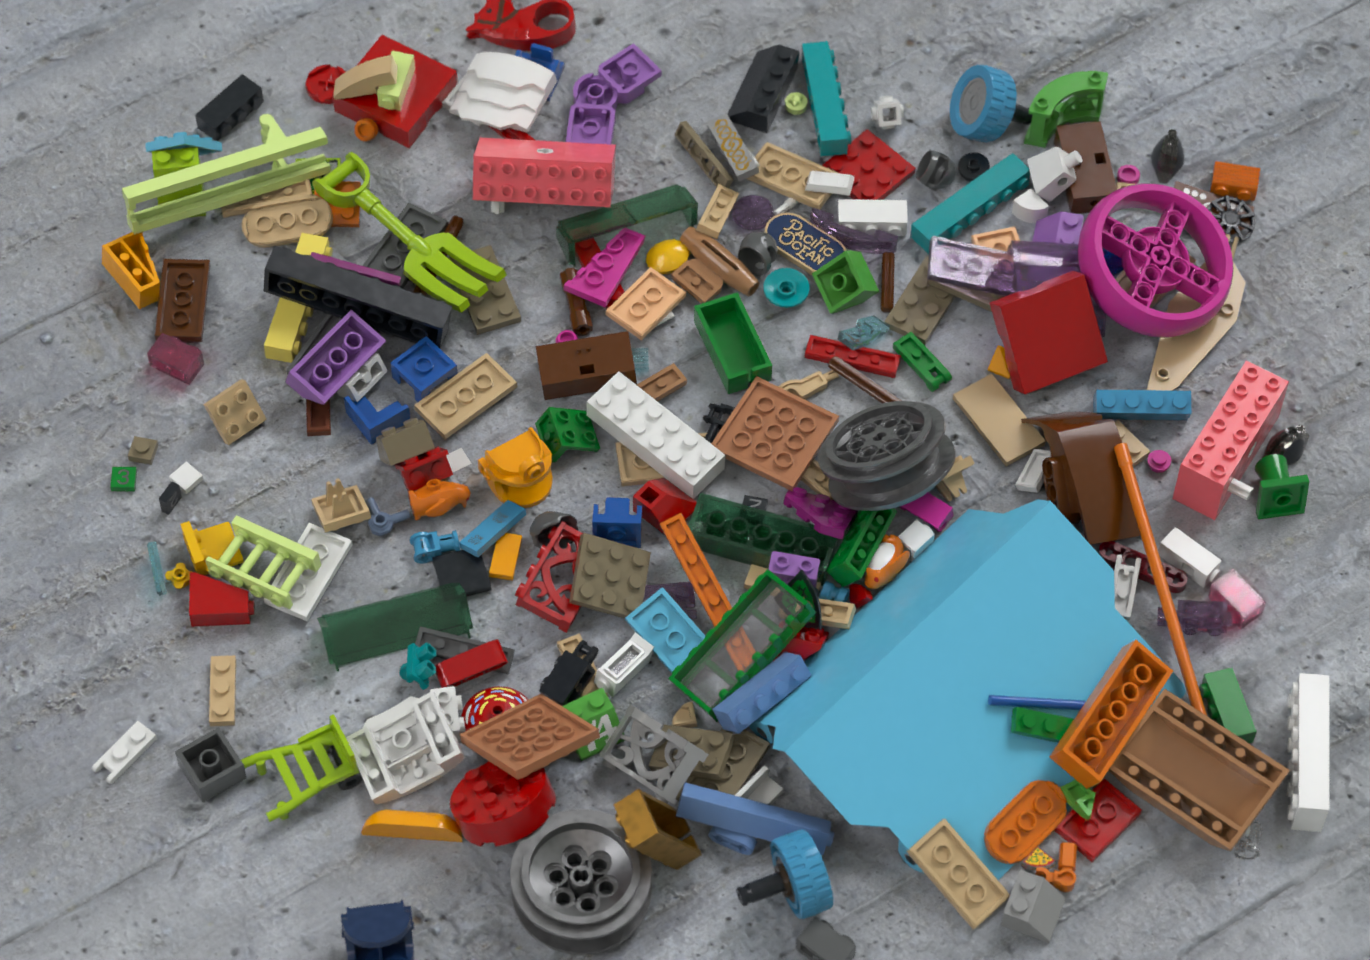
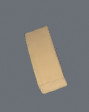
M393 56L379 57L364 62L343 73L335 80L334 99L377 93L379 86L396 84L398 66Z

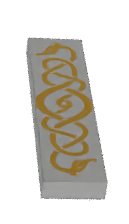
M727 113L706 122L709 131L738 181L760 173Z

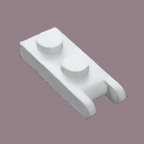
M1117 554L1114 569L1115 609L1125 620L1130 621L1141 558H1136L1135 566L1121 564L1122 555Z
M137 721L92 766V770L98 773L105 767L111 772L106 781L109 784H113L157 740L156 734Z

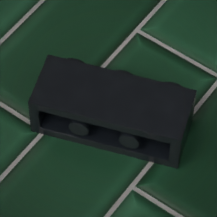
M241 74L195 114L197 128L209 137H212L214 141H219L221 138L226 137L237 124L242 123L253 110L258 109L264 102L262 88Z

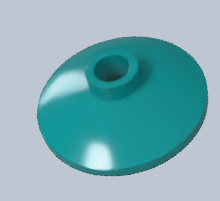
M780 268L771 272L766 277L763 285L766 298L772 304L783 308L800 305L806 300L810 290L806 276L792 268Z

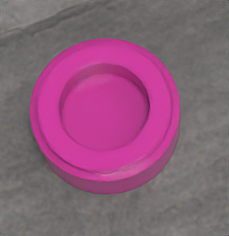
M1123 165L1118 169V182L1138 184L1140 178L1138 168L1133 165Z

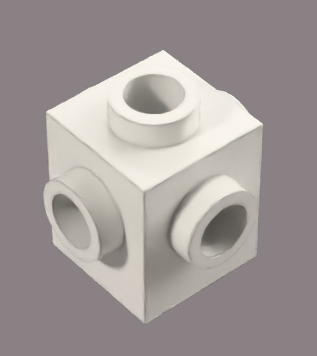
M881 96L878 101H874V107H871V119L879 127H882V129L895 128V125L902 124L901 118L904 117V109L897 99H893V96ZM883 108H889L888 114L883 115Z

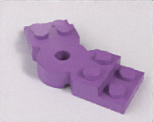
M634 43L600 64L598 75L589 73L583 75L575 82L573 87L574 105L570 107L566 142L612 144L615 129V110L618 103L628 104L644 93V87L662 76V70Z

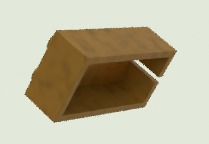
M640 789L613 804L617 812L615 818L619 825L624 828L627 834L625 840L631 849H636L643 855H647L653 860H657L675 870L680 869L702 855L693 835L681 841L679 840L690 833L691 830L685 818L676 816L677 809Z

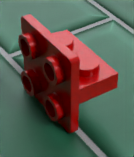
M436 446L432 450L395 464V468L400 470L407 491L418 490L426 486L430 480H442L453 475L446 456L449 454L447 449Z

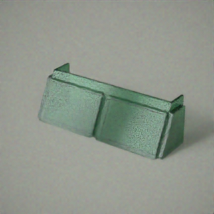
M675 184L612 204L611 207H602L558 221L556 238L568 264H572L574 267L576 266V243L682 210L689 226L693 227L698 222V202L685 186L681 187Z
M460 582L393 597L389 600L369 603L317 618L329 664H334L337 672H339L338 666L407 649L410 644H415L420 626L453 635L466 634L468 638H471L469 629H473L466 593Z

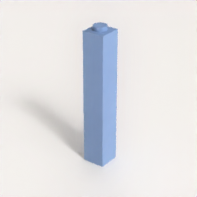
M686 782L682 789L676 813L677 817L768 841L800 829L805 830L812 837L820 855L824 854L826 846L831 847L834 832L830 831L831 821Z

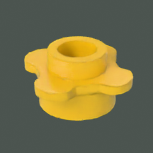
M177 563L173 570L165 573V578L170 580L176 589H182L189 585L190 572L192 571H189L184 563Z

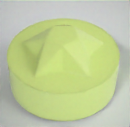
M799 92L789 94L785 99V109L787 112L793 115L804 113L808 102L806 96Z

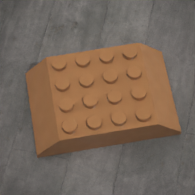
M1166 689L1162 691L1146 712L1109 768V771L1128 790L1210 845L1232 851L1290 772L1289 769Z

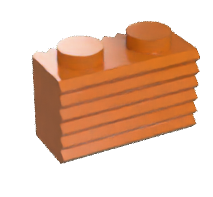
M1215 161L1210 192L1224 197L1229 195V197H1237L1244 201H1254L1258 189L1260 168Z

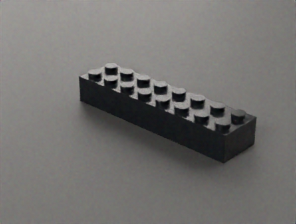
M274 246L265 266L263 291L340 318H343L352 310L375 330L413 343H417L427 336L440 349L449 329L452 306L442 300L427 298L421 293H413L404 290L398 285L383 283L377 278H369L360 275L354 270L339 268L333 263L316 260L310 255L298 254L286 247Z

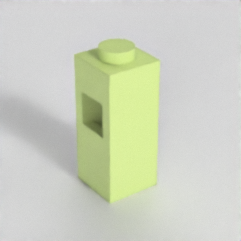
M392 51L391 55L398 66L396 84L379 86L377 91L378 106L400 111L415 71L414 55Z

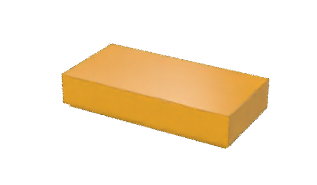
M505 533L496 541L489 577L513 581L523 540L522 535Z

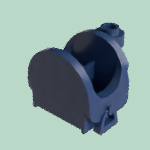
M403 900L396 903L356 908L346 907L347 914H341L342 938H345L347 960H414L412 930L415 929L414 921L412 919L411 906H404Z

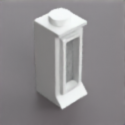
M635 632L618 652L601 668L597 669L594 683L599 689L603 688L606 693L613 697L650 662L654 646Z

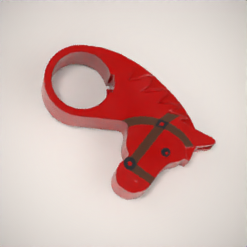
M487 0L485 6L477 14H474L475 22L466 28L468 39L483 38L502 47L531 51L533 43L552 49L566 44L575 35L576 22L574 10L565 0H542L520 10L514 8L511 0ZM549 15H562L568 19V22L557 30H545L538 26V23Z

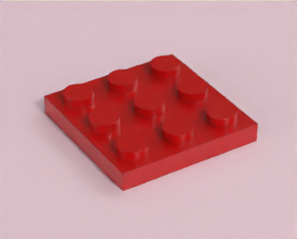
M868 129L851 141V144L848 145L847 154L834 155L822 165L840 174L854 176L851 193L848 195L853 200H883L916 172V168Z

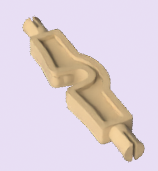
M833 370L825 374L818 371L801 380L786 381L778 387L806 400L826 389L827 383L839 378V374Z

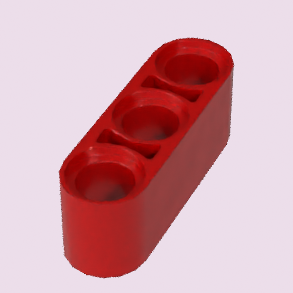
M496 639L436 664V676L441 688L456 687L503 667L508 663L500 641Z

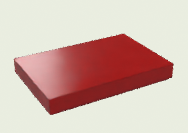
M1105 778L1092 790L1096 794L1090 819H1084L1073 809L1054 830L1068 843H1075L1077 850L1092 863L1142 814L1140 807Z

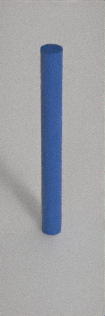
M989 695L988 697L989 705L1081 710L1085 704L1084 700Z

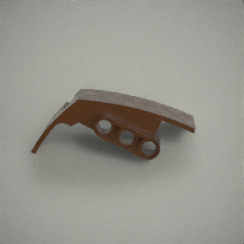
M1077 411L1021 419L1022 424L1040 426L1044 431L1045 440L1050 446L1051 457L1045 458L1042 462L1047 501H1051L1071 524H1077L1082 521L1084 536L1090 545L1141 536L1123 474L1114 451V446L1122 443L1114 420H1103L1102 415L1098 413Z

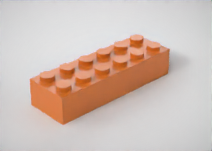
M1138 640L1123 646L1049 758L1086 789L1100 783L1173 673V670Z

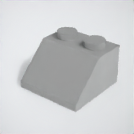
M1020 870L1005 907L1001 926L1050 943L1066 897L1045 878Z

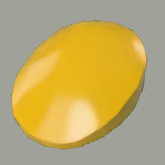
M669 239L661 241L648 251L646 256L647 266L660 274H671L688 260L689 250L680 240Z

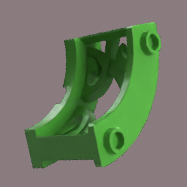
M1102 71L1074 72L1061 76L1044 86L1030 105L1029 114H1032V122L1026 132L1024 144L1046 148L1048 141L1055 134L1056 126L1064 125L1068 122L1073 124L1077 122L1099 121L1104 103L1108 73Z

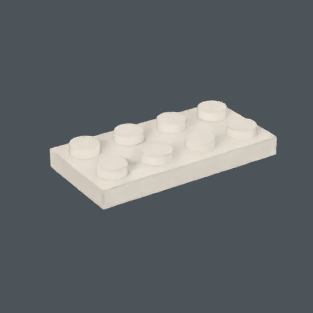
M308 523L297 543L318 552L322 564L317 572L310 569L303 571L289 592L293 603L291 609L283 606L277 607L270 600L263 598L264 604L305 621L309 620L353 545L352 540L331 531L325 533L323 528L312 523ZM287 560L272 586L280 589L296 566V563Z

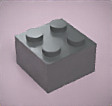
M219 727L175 751L179 767L202 802L209 800L247 778L244 764Z

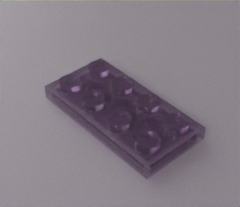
M932 236L929 245L927 280L1008 296L1019 291L1021 254Z

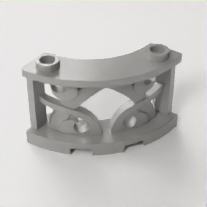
M630 704L621 722L603 750L599 753V756L604 759L602 764L613 771L619 768L656 793L654 797L666 804L671 802L676 805L678 801L675 797L698 761L704 763L709 754L670 729L665 733L662 731L664 725ZM632 718H634L631 726L630 737L623 735V732L625 731L626 727L628 726ZM653 733L654 739L652 742H642V738L648 740V735ZM619 739L631 744V748L627 746L618 748L626 754L623 759H618L610 753ZM668 740L665 747V759L669 765L656 771H647L643 760L642 748L655 749ZM675 750H678V753L675 756H673V758L676 759V761H673L672 753ZM634 764L638 774L627 767ZM657 780V787L649 781Z

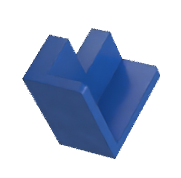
M349 396L344 397L347 415L371 445L377 442L376 437L382 435V430L389 427L397 429L404 426V421L411 419L408 405L401 406L398 401L377 412L366 396H363L358 402H353Z

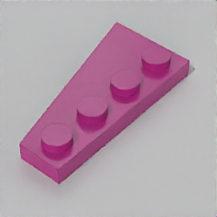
M624 227L606 244V248L603 251L597 253L585 268L582 267L571 281L568 280L564 284V291L606 308L645 242V235Z

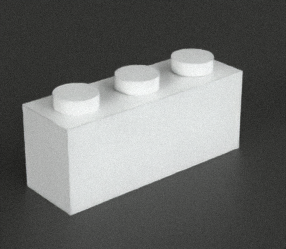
M838 199V235H868L871 237L906 236L908 223L907 200Z

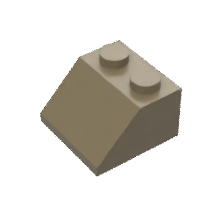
M412 418L404 421V426L397 429L389 427L382 430V435L376 437L380 460L392 466L434 449L435 447L425 421Z

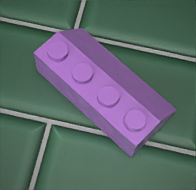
M1061 211L1036 221L1024 291L1037 287L1044 281L1074 271L1084 215Z
M350 310L289 371L285 382L301 397L324 405L380 349L386 340L354 311Z

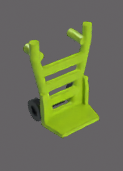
M334 714L329 716V724L298 738L299 743L257 752L241 759L244 768L256 764L259 775L267 773L265 761L273 759L292 797L288 802H278L277 808L266 812L269 822L278 818L282 820L288 819L291 811L331 785L337 783L341 790H349L362 781L355 755ZM330 748L332 750L331 755L337 765L335 769L325 751ZM314 750L326 774L320 780H317L304 754L305 751ZM294 755L309 786L304 791H300L284 756Z

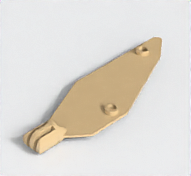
M1226 234V237L1229 242L1231 235ZM1236 236L1231 246L1233 260L1238 243V237ZM1204 262L1200 268L1208 272L1206 262ZM1234 262L1231 289L1217 315L1203 327L1191 333L1159 339L1147 390L1173 391L1178 388L1236 323L1246 282ZM1178 292L1169 302L1166 313L1191 312L1199 308L1201 304Z

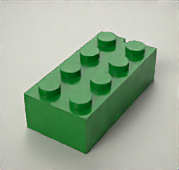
M738 292L694 306V323L728 395L747 389L748 384H752L756 376L768 382L772 381V363Z

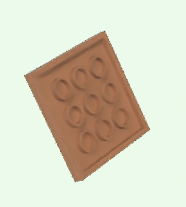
M756 376L711 444L725 454V459L793 491V488L798 485L818 454L823 442L839 422V416Z
M539 694L460 734L462 744L517 780L527 777L530 773L546 767L551 762L565 757L580 747L587 746L592 741L600 738L598 728L543 694Z

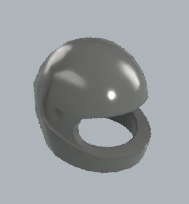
M932 150L924 154L916 170V179L932 189L948 187L956 176V167L952 160L946 155Z
M764 231L751 232L744 237L740 244L738 259L744 263L753 275L762 276L769 272L771 263L776 259L778 253L777 243L770 234ZM759 262L764 263V269L757 268L755 264Z

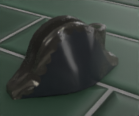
M1170 129L1168 135L1166 134L1160 139L1151 154V162L1160 183L1167 184L1184 164V150L1177 136V131L1174 129Z
M1298 425L1296 428L1292 426L1277 432L1267 443L1262 458L1271 454H1280L1287 459L1288 465L1297 462L1301 458L1309 439V434L1305 431L1306 428L1303 425Z

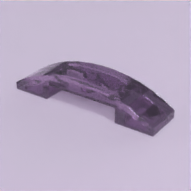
M812 207L810 223L839 240L845 248L870 254L896 252L898 236L876 229L873 236L834 223V214Z

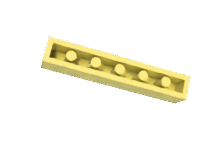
M301 233L295 252L301 255H311V252L332 257L333 249L329 246L328 237ZM280 297L264 343L266 358L292 363L295 355H298L301 350L302 343L300 340L307 333V319L312 317L313 308Z

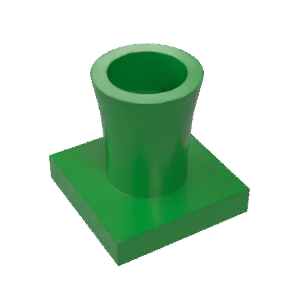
M1271 454L1260 459L1255 465V472L1261 480L1255 512L1258 520L1305 513L1310 483L1308 476L1290 477L1287 459L1283 455Z

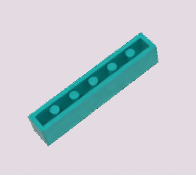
M828 41L802 43L801 60L820 157L847 154L848 145L851 144V132L846 131V128H848L847 114L843 115L845 111L844 98L839 97L841 95V83L836 82V79H838V68L833 66V63H835L834 50H830Z
M1011 153L912 223L910 237L928 254L935 249L939 250L942 243L945 244L952 237H958L969 225L973 226L983 215L993 212L997 205L1007 202L1017 191L1024 190L1030 183L1031 173L1029 167L1014 153Z

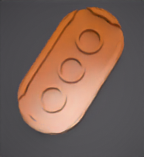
M1036 780L1027 784L986 826L984 842L990 855L997 861L1005 864H1015L1027 858L1057 828L1066 816L1067 800L1061 788L1054 782L1047 780Z

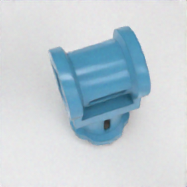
M456 530L452 531L451 534L441 536L437 535V531L429 533L418 532L409 539L415 551L414 561L419 564L431 562L432 557L439 556L442 552L460 551Z

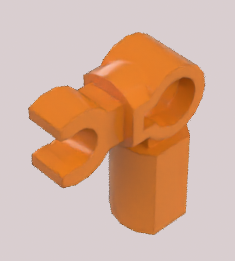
M1063 842L1059 845V871L1054 870V872H1050L1044 867L1036 868L1035 875L1043 876L1061 892L1072 891L1076 882V874L1074 873L1076 870V844Z

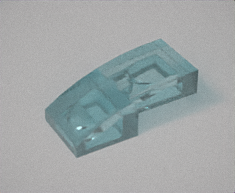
M874 315L857 320L856 327L839 331L837 340L850 349L857 350L880 338L889 330L890 326Z

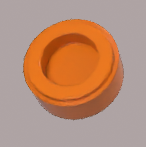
M370 118L361 119L355 124V135L364 142L373 140L378 133L377 124Z

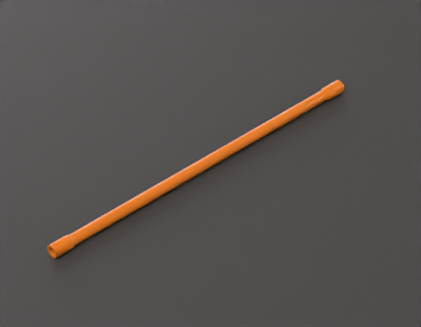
M1120 443L1114 446L1115 455L1123 474L1190 704L1207 716L1133 469V461L1128 444Z

